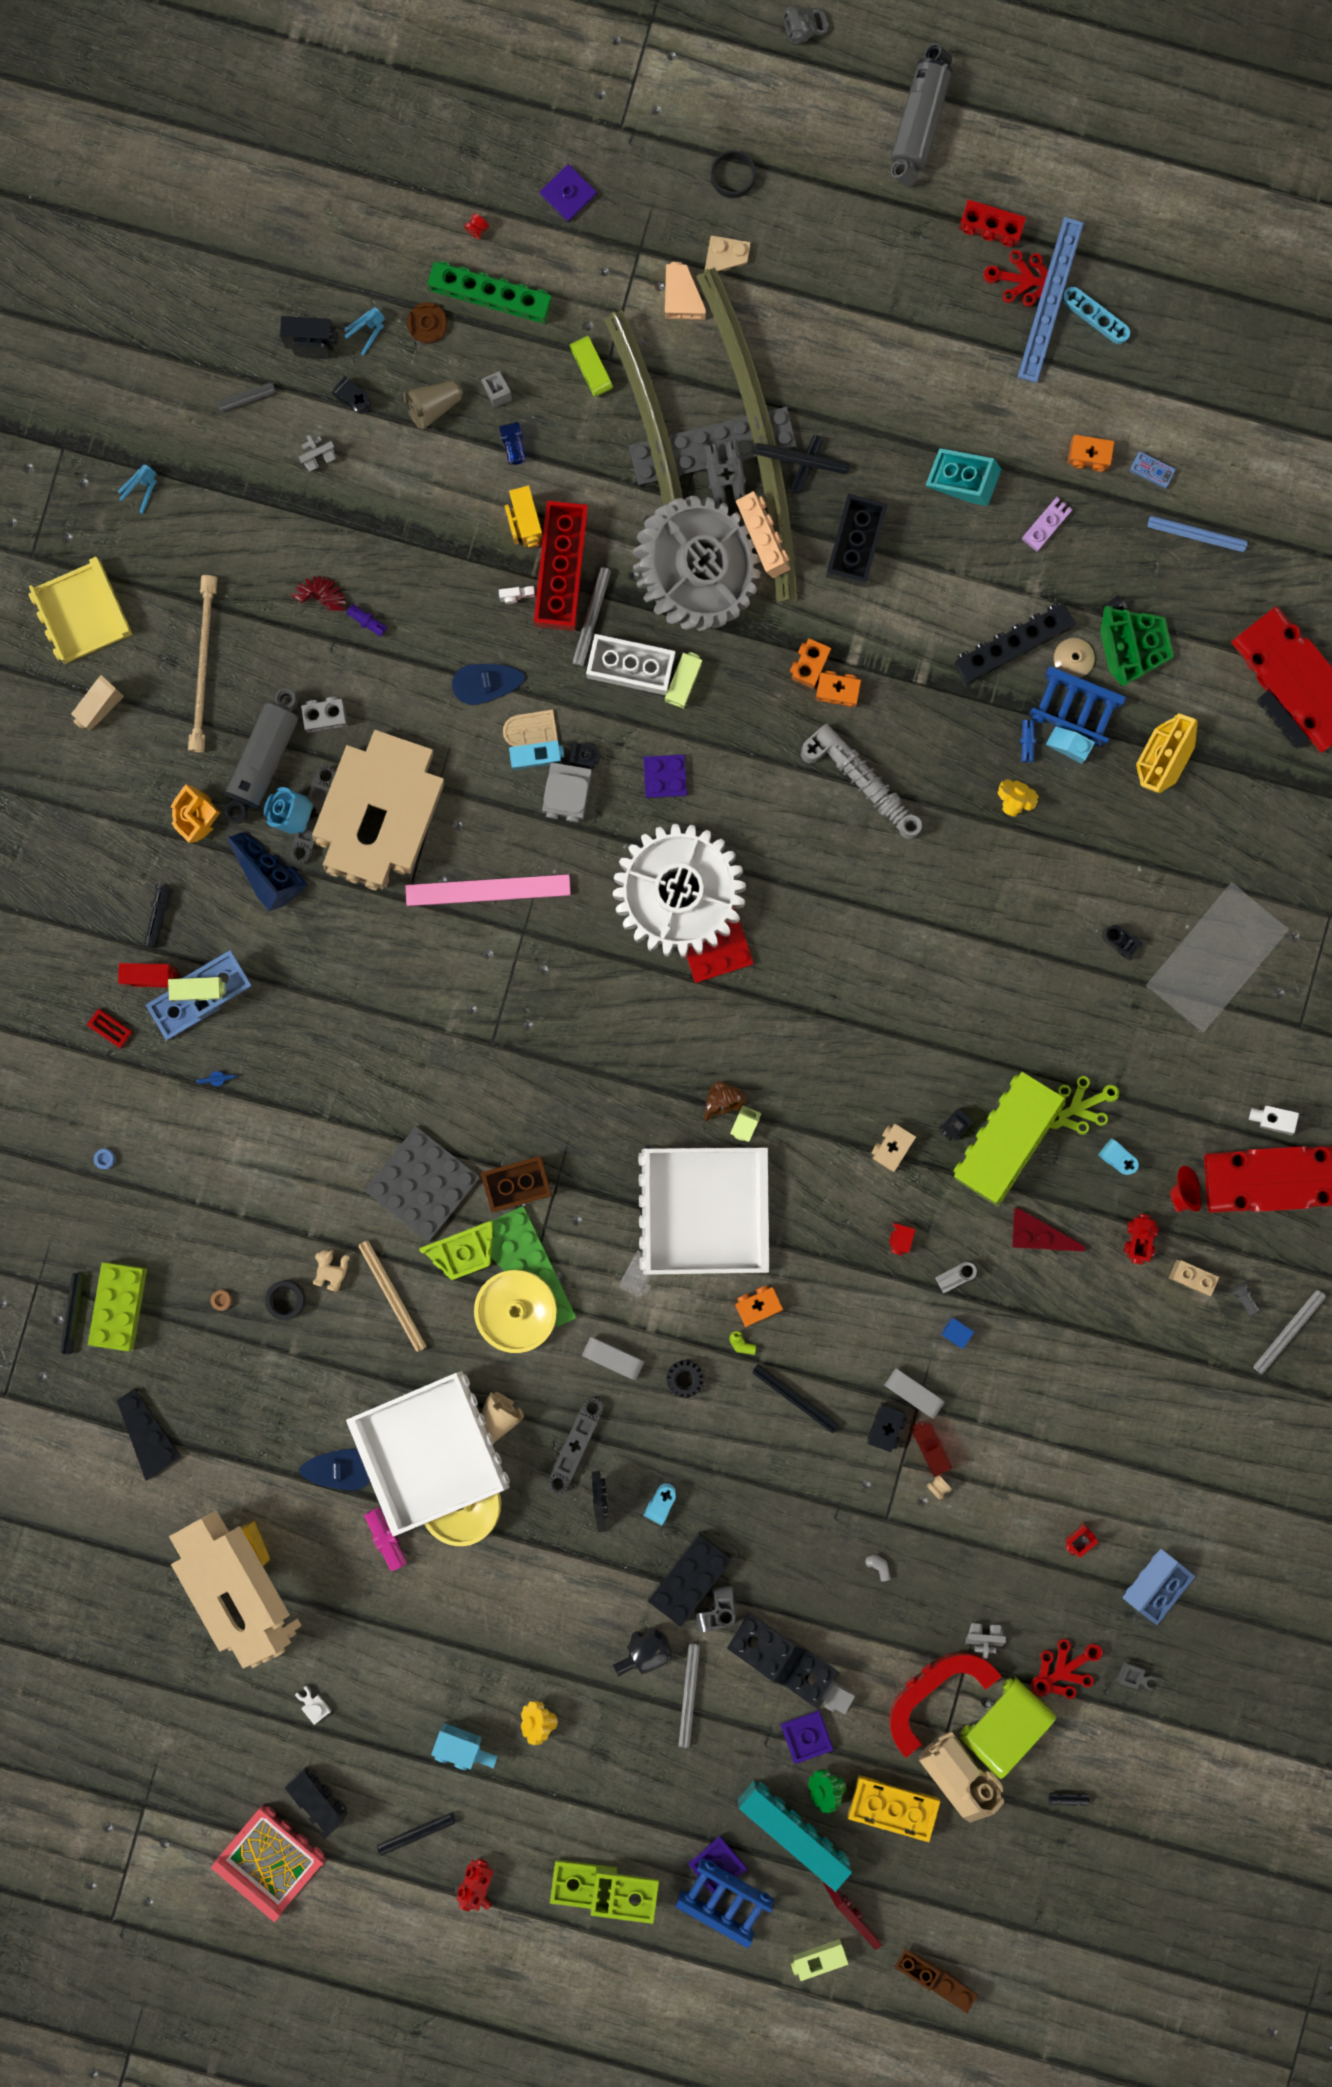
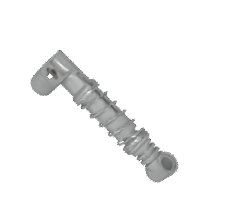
M827 723L805 741L801 749V757L805 762L815 763L827 753L837 763L836 767L838 770L844 771L843 775L847 774L852 779L851 783H856L859 787L858 791L862 790L867 795L866 799L870 798L874 803V807L879 805L878 812L882 816H890V821L894 820L893 824H897L896 827L899 829L902 837L913 839L918 835L922 828L921 820L917 816L912 815V813L908 814L909 810H904L906 808L904 805L901 807L902 803L897 793L888 794L890 791L889 785H884L881 781L882 777H877L874 774V769H869L866 765L867 761H862L859 758L858 751L851 749ZM813 740H815L824 749L822 750L818 746L816 748L815 753H808V750H812L816 744ZM912 823L915 826V831H908L905 824Z

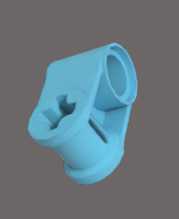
M1112 1138L1098 1154L1105 1162L1124 1175L1133 1174L1138 1169V1160ZM1124 1161H1131L1132 1163L1130 1166L1132 1167V1169L1125 1170L1124 1168L1126 1165L1124 1164Z
M669 1483L660 1485L643 1516L662 1526L676 1498L674 1486ZM669 1490L671 1497L663 1498L662 1492Z

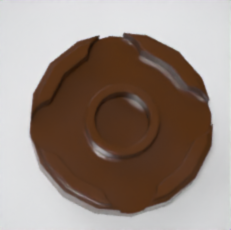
M420 303L408 314V331L413 339L420 343H436L443 338L447 331L448 322L446 314L434 303Z

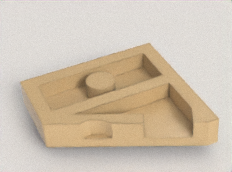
M711 236L705 269L708 268L709 270L715 267L717 272H724L732 267L747 265L751 242Z

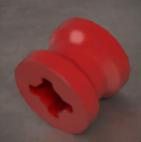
M473 213L471 221L465 223L464 228L470 235L479 240L482 237V232L489 228V224L481 216Z

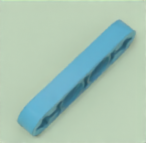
M1069 287L1065 290L1062 301L1066 307L1112 342L1124 344L1128 340L1130 329L1126 324L1078 288ZM1074 293L1076 295L1075 300L1069 301V295ZM1081 299L1084 300V301L1081 302L1079 308L1076 307L1077 304H1078V302H1080ZM1084 305H1091L1093 313L1085 314L1082 307ZM1099 318H1108L1110 324L1106 327L1101 326ZM1113 323H1114V324H1115L1114 329H1112V331L1109 332V330L1111 329V327H1112V325H1113ZM1124 331L1123 336L1120 338L1116 336L1117 332Z

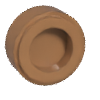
M218 1290L211 1296V1305L216 1310H226L232 1304V1296L226 1290Z

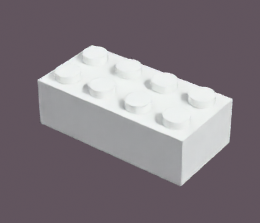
M595 634L586 677L592 680L666 695L674 664L675 651Z

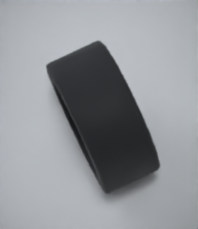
M280 1281L268 1289L265 1295V1306L273 1317L279 1320H289L298 1316L303 1311L306 1296L303 1289L293 1281ZM289 1288L296 1293L297 1304L292 1311L281 1312L274 1306L273 1297L279 1289Z

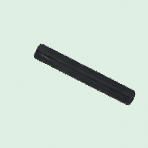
M72 1273L60 1349V1352L66 1355H70L73 1352L84 1278L82 1273Z
M448 1813L377 1845L378 1853L383 1856L455 1824V1817L452 1813Z

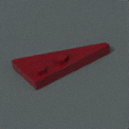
M1014 1208L1013 1248L1085 1252V1246L1021 1209Z
M824 1883L823 1885L837 1909L875 1950L879 1949L882 1944L862 1920L864 1916L859 1909L852 1907L853 1904L846 1895H842L839 1890L835 1892Z

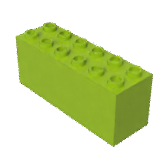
M1023 1072L1019 1076L1016 1074L1010 1082L1011 1089L1008 1093L1004 1092L998 1101L1000 1106L997 1110H992L987 1118L989 1123L985 1128L981 1127L976 1135V1143L974 1145L970 1144L965 1152V1160L963 1163L959 1162L953 1171L955 1172L954 1177L956 1181L997 1207L1000 1206L1065 1105L1064 1097Z

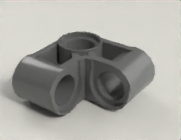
M732 1585L711 1588L715 1608L695 1610L698 1632L727 1628L734 1624L735 1610ZM723 1612H729L732 1618L730 1621L724 1622L721 1620L720 1615Z

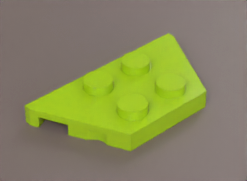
M493 1220L487 1221L420 1247L419 1250L422 1254L425 1253L435 1266L442 1269L446 1276L454 1280L491 1265L494 1222Z

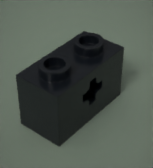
M880 1403L866 1441L867 1444L888 1452H892L893 1448L896 1449L900 1437L897 1436L900 1429H904L907 1418L904 1417L905 1412ZM890 1423L893 1430L885 1434L883 1426H887Z

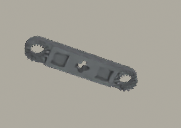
M327 765L321 766L316 771L307 797L313 803V809H316L318 815L321 813L336 771ZM326 770L330 771L332 774L330 781H322L321 773ZM316 817L313 820L309 818L304 832L295 833L289 854L290 858L297 864H304L311 857L316 842L313 841L312 837L318 821ZM298 848H303L306 851L303 859L295 857V851Z
M591 1397L584 1401L547 1483L548 1489L554 1494H562L567 1490L603 1411V1404L598 1398ZM590 1402L597 1403L599 1407L597 1413L591 1414L587 1411V1405ZM578 1440L581 1449H576L574 1452L569 1444ZM555 1478L563 1480L564 1486L562 1489L557 1490L553 1488L552 1481Z

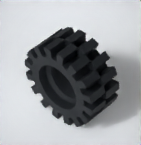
M680 1360L674 1363L669 1368L666 1377L668 1388L679 1398L693 1397L698 1394L704 1381L701 1368L690 1360ZM682 1371H688L693 1376V1382L688 1387H682L677 1382V1376Z

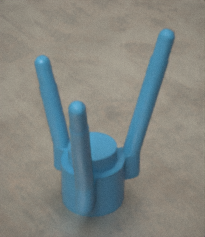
M373 307L362 317L344 328L345 332L350 330L345 335V338H349L365 324L371 329L375 327L374 332L361 352V355H365L378 332L384 327L382 322L385 320V317L376 307Z
M143 464L135 475L119 489V494L127 489L120 497V501H123L138 483L143 486L149 484L140 509V513L143 514L152 489L157 483V480L154 479L157 475L156 472Z

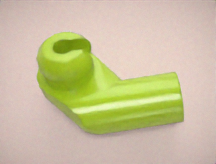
M739 1331L731 1333L729 1340L736 1352L755 1355L756 1345L745 1343Z

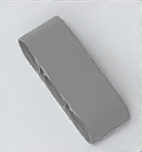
M590 1336L582 1353V1356L633 1380H637L645 1362Z
M895 1368L884 1386L932 1419L936 1417L945 1401L897 1368Z

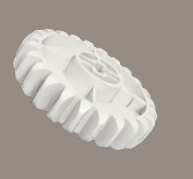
M673 824L671 834L666 835L662 827H657L656 839L652 840L647 834L641 835L642 848L633 844L628 847L633 859L621 858L619 861L620 866L626 873H616L614 875L615 882L623 887L614 890L613 897L625 902L616 907V912L621 916L629 915L624 920L623 927L625 930L637 927L634 934L636 942H641L646 937L649 938L647 945L649 951H654L659 944H662L664 956L668 957L672 953L673 948L678 947L680 956L684 958L687 956L688 947L693 946L695 952L700 955L703 953L702 942L706 941L712 947L718 946L715 934L719 933L722 936L728 937L730 929L726 921L738 923L740 920L739 915L732 909L743 908L745 905V900L735 895L746 890L744 882L735 880L742 875L743 868L737 865L730 866L736 858L735 852L728 851L722 854L725 841L719 839L711 844V831L705 830L700 837H697L694 825H689L686 833L681 834L678 824ZM676 874L675 879L671 878L666 886V882L664 880H666L671 875ZM683 874H687L683 885L684 891L687 893L681 892L676 908H674L672 904L675 898V891L672 888L678 889ZM692 878L699 885V893L694 891L692 893L690 885ZM660 888L667 889V903L660 897ZM693 896L695 901L689 906L682 908L683 903H688Z

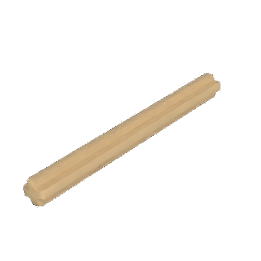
M368 1240L359 1244V1248L413 1347L417 1352H420L426 1348L424 1340Z

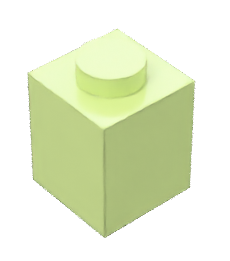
M742 1105L730 1134L734 1135L738 1140L749 1142L761 1113Z

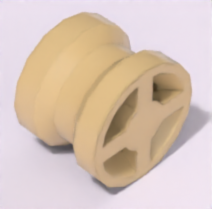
M939 1474L932 1483L926 1485L940 1501L946 1492L952 1490Z

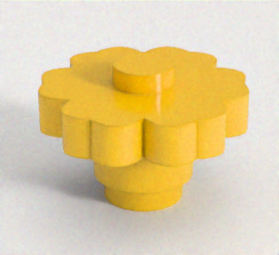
M1006 779L1001 782L997 794L1004 800L1002 809L1010 816H1017L1018 813L1022 812L1023 808L1026 810L1035 809L1038 803L1039 796L1036 794V791L1019 781L1013 782Z
M530 1701L528 1705L523 1707L521 1713L523 1736L527 1737L529 1744L541 1745L543 1741L548 1739L550 1732L556 1729L558 1724L557 1716L548 1711V1709H544L543 1703L539 1701Z

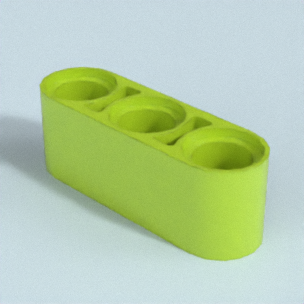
M589 336L569 344L593 396L597 397L613 389L612 383Z

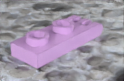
M1058 497L1053 500L1022 537V540L1036 552H1038L1073 510L1069 507L1064 513L1062 509L1066 506L1065 502H1062L1059 507L1055 506L1060 501Z

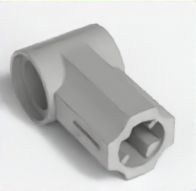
M964 1261L958 1266L938 1275L935 1279L942 1292L945 1293L975 1278L977 1270L971 1262ZM966 1265L972 1267V1274L968 1277L961 1274L962 1267Z

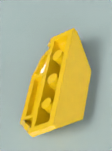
M1179 713L1174 718L1154 729L1136 763L1140 784L1143 788L1161 793L1177 782L1195 748L1198 723L1196 719Z

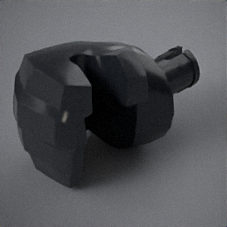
M654 1626L648 1628L644 1636L639 1631L632 1633L631 1641L627 1646L630 1653L628 1654L629 1657L613 1664L618 1677L633 1668L638 1669L641 1675L646 1674L670 1662L672 1659L671 1648L665 1633L658 1631Z

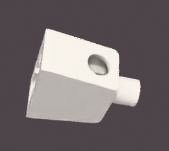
M1265 1106L1264 1110L1251 1108L1249 1120L1261 1122L1260 1128L1292 1136L1295 1132L1299 1113ZM1268 1115L1275 1116L1276 1122H1269L1267 1119Z

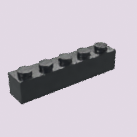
M1270 690L1257 699L1259 707L1263 708L1266 711V715L1273 719L1274 725L1282 730V734L1284 737H1288L1290 744L1294 748L1298 749L1309 740V737Z

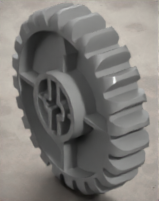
M690 496L685 500L677 498L668 505L656 509L655 515L645 520L644 525L646 529L638 532L637 539L642 545L633 550V555L641 559V562L633 565V571L642 573L643 576L636 584L638 588H647L648 590L643 599L646 603L654 600L656 602L654 612L657 615L667 612L666 620L668 623L674 624L680 621L681 628L686 630L693 627L698 631H704L710 627L718 628L725 625L726 621L736 619L739 616V611L749 606L750 601L748 597L756 594L757 587L752 581L759 579L761 575L759 570L753 568V565L761 562L758 554H752L751 549L755 548L752 539L748 540L746 537L749 533L747 526L740 527L738 525L740 515L735 512L728 516V506L724 503L715 506L712 498L706 497L701 501L697 496Z

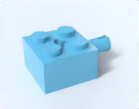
M446 1723L442 1724L431 1754L435 1756V1760L442 1763L452 1762L456 1768L461 1770L471 1769L475 1762L494 1768L498 1757L497 1755L480 1750L481 1736Z

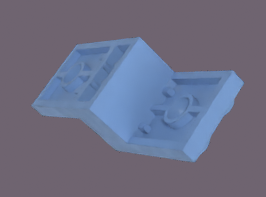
M231 950L182 978L218 977L221 973H227L229 981L225 984L226 994L223 995L222 1000L172 1002L169 1000L168 991L146 1004L147 1009L167 1041L220 1010V1005L252 987ZM178 1007L179 1015L176 1018H171L169 1015L170 1008Z

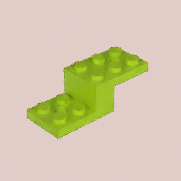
M555 1859L550 1904L591 1909V1916L653 1924L659 1879L617 1874L618 1867ZM571 1879H576L579 1882V1887L577 1889H570L567 1882ZM632 1894L640 1895L641 1901L638 1904L630 1902L629 1897Z

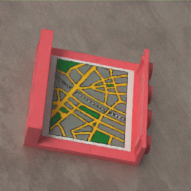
M262 1805L217 1858L211 1868L275 1922L317 1869L324 1864L326 1858L319 1848H313L308 1844L309 1841L304 1835L294 1832L289 1822L280 1820L276 1816L277 1813L271 1807Z

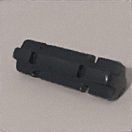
M1051 1792L1048 1795L1049 1805H1058L1060 1803L1061 1806H1077V1804L1088 1806L1090 1797L1088 1793H1080V1795L1078 1793H1061V1795H1058V1793Z

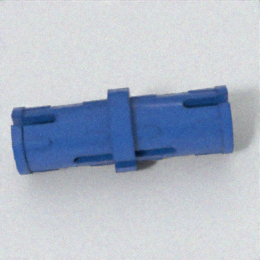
M1028 720L1022 721V739H1020V744H1022L1021 762L1024 763L1027 761V754L1029 755L1028 763L1034 762V744H1036V739H1034V720H1030L1029 729Z

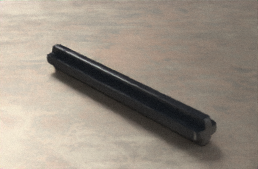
M756 443L753 447L755 455L832 472L847 474L850 468L848 462L767 444Z
M757 1364L752 1373L828 1431L831 1433L836 1432L839 1427L837 1422L761 1365Z

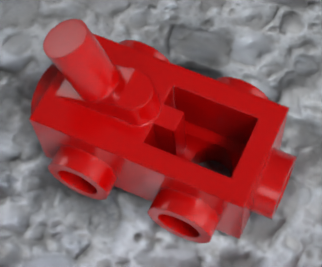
M1139 1214L1138 1218L1133 1217V1221L1128 1222L1127 1233H1130V1239L1125 1242L1124 1253L1127 1254V1258L1131 1259V1263L1143 1265L1144 1261L1150 1262V1258L1154 1257L1155 1246L1152 1245L1153 1239L1158 1235V1225H1156V1221L1151 1220V1216ZM1138 1245L1142 1248L1140 1253L1135 1252V1247Z
M477 1858L476 1861L471 1860V1863L466 1867L465 1878L458 1888L456 1899L459 1902L458 1907L469 1912L471 1909L479 1911L480 1906L485 1910L491 1907V1902L485 1896L494 1870L488 1866L489 1863L487 1861Z

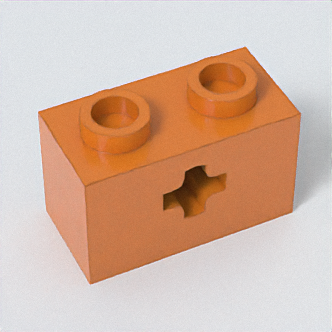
M1073 435L1067 464H1072V467L1079 469L1090 467L1097 472L1108 470L1111 465L1114 441ZM1088 451L1092 452V458L1089 457Z
M833 671L820 673L815 700L856 707L861 680L857 679V676L846 674L845 677L837 676V673ZM837 684L841 685L842 689L840 692H836V688H834Z
M765 1285L756 1289L757 1293L749 1296L747 1293L737 1298L738 1302L734 1304L745 1327L783 1310L773 1287L768 1288ZM754 1300L763 1301L764 1304L761 1305V1310L752 1308L755 1304Z

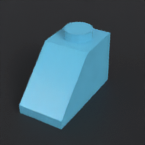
M1055 726L1046 745L1082 764L1095 742L1077 732Z

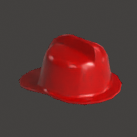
M1185 1165L1179 1168L1177 1184L1170 1191V1197L1176 1212L1187 1210L1198 1212L1201 1209L1198 1178L1193 1169Z

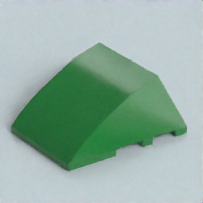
M1105 606L1100 629L1101 639L1109 672L1122 686L1127 685L1174 657L1165 617L1146 613L1138 614L1125 609L1118 610Z

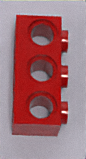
M968 199L959 230H962L967 235L976 234L982 236L987 241H999L1006 247H1017L1026 217ZM974 216L977 221L970 222L967 217ZM993 222L997 227L990 228L987 223ZM1013 228L1016 233L1009 234L1006 229Z

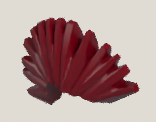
M313 576V584L306 578L307 586L299 583V587H295L298 593H291L290 595L300 603H304L312 597L326 606L329 611H345V607H342V605H346V601H342L345 600V597H342L344 595L343 592L337 593L340 587L332 589L335 582H330L331 579L325 582L326 577H323L321 580V576H318L316 580V576Z

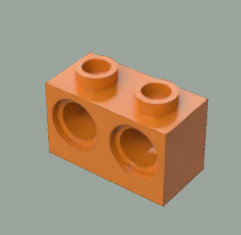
M808 638L807 643H802L798 654L801 655L799 661H794L790 673H793L791 679L814 689L831 648ZM815 649L818 651L819 656L811 658L808 655V651ZM802 668H808L811 674L804 677L799 671Z

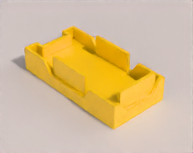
M858 1775L847 1816L848 1819L929 1842L939 1809L940 1799ZM874 1785L883 1787V1790L874 1788ZM914 1797H919V1798H922L923 1801L916 1800V1799H913V1798H914ZM865 1817L874 1819V1822L870 1821L869 1819H866ZM905 1828L909 1830H914L915 1832L905 1831Z

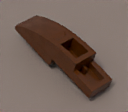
M906 1948L894 1966L929 1991H934L965 2013L969 2012L978 1996V1993L961 1983V1980Z

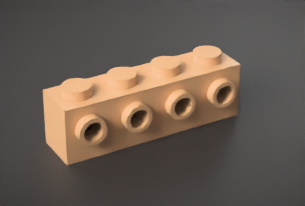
M753 491L736 500L765 571L772 578H775L791 570L788 563L790 558L786 550L782 549L780 545L782 543L781 537L777 531H774V521L765 510L767 505L762 496L759 497Z

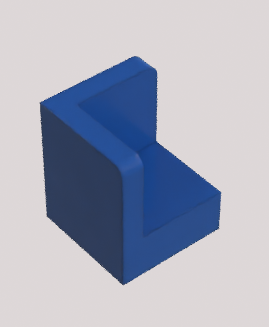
M951 1317L940 1335L963 1349L974 1331Z

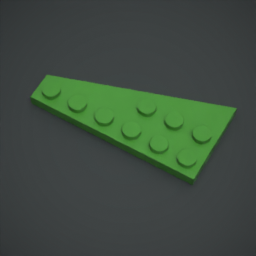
M524 1206L494 1219L491 1258L504 1271L513 1269L529 1271L542 1278L549 1285L557 1303V1320L555 1324L557 1327L577 1318Z

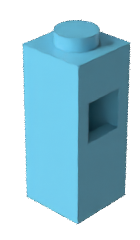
M558 740L509 747L513 771L549 766L551 763L561 764V758H565L563 745L559 746Z

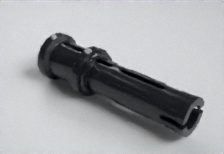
M155 885L156 893L154 901H151L153 910L144 943L145 946L157 948L165 910L169 909L170 893L174 890L160 885Z

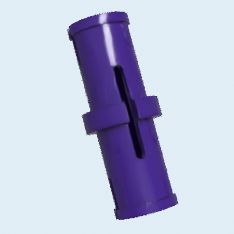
M355 604L350 606L351 608L348 609L346 615L359 622L361 627L368 628L379 637L383 635L382 633L387 629L386 625L373 618V614L370 612L367 614Z

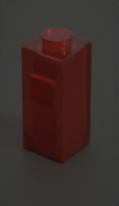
M923 1420L914 1424V1429L910 1431L932 1476L936 1477L952 1469L950 1461L929 1421L925 1423Z

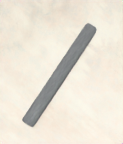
M601 567L573 658V663L578 666H583L611 574V570Z
M1319 1290L1314 1292L1256 1362L1253 1368L1258 1373L1263 1374L1325 1300L1326 1296Z
M690 1643L688 1647L679 1747L682 1748L690 1747L700 1645L697 1643Z

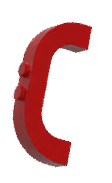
M971 1652L949 1653L936 1660L933 1664H926L921 1669L922 1673L919 1676H913L905 1683L906 1687L894 1699L889 1714L891 1735L897 1748L905 1758L922 1745L909 1726V1716L912 1709L947 1678L957 1673H966L973 1676L987 1690L1002 1677L988 1660Z

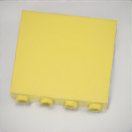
M97 557L89 559V564L35 588L32 585L29 586L31 590L29 597L33 605L37 604L39 609L37 612L38 618L47 627L45 634L50 642L53 641L55 645L53 652L57 660L61 659L65 664L133 635L103 565Z

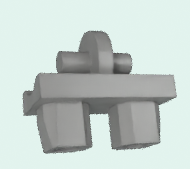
M310 434L306 436L308 442L302 444L304 450L312 447V450L298 456L301 463H304L309 471L319 467L314 457L321 453L326 463L336 459L333 450L334 445L331 440L316 447L315 445L322 442L320 436L312 439Z
M972 1623L969 1634L966 1636L965 1644L982 1645L975 1646V1652H982V1658L987 1659L988 1653H996V1647L989 1646L1003 1647V1644L1006 1643V1636H1003L1001 1625H990L989 1635H982V1624Z

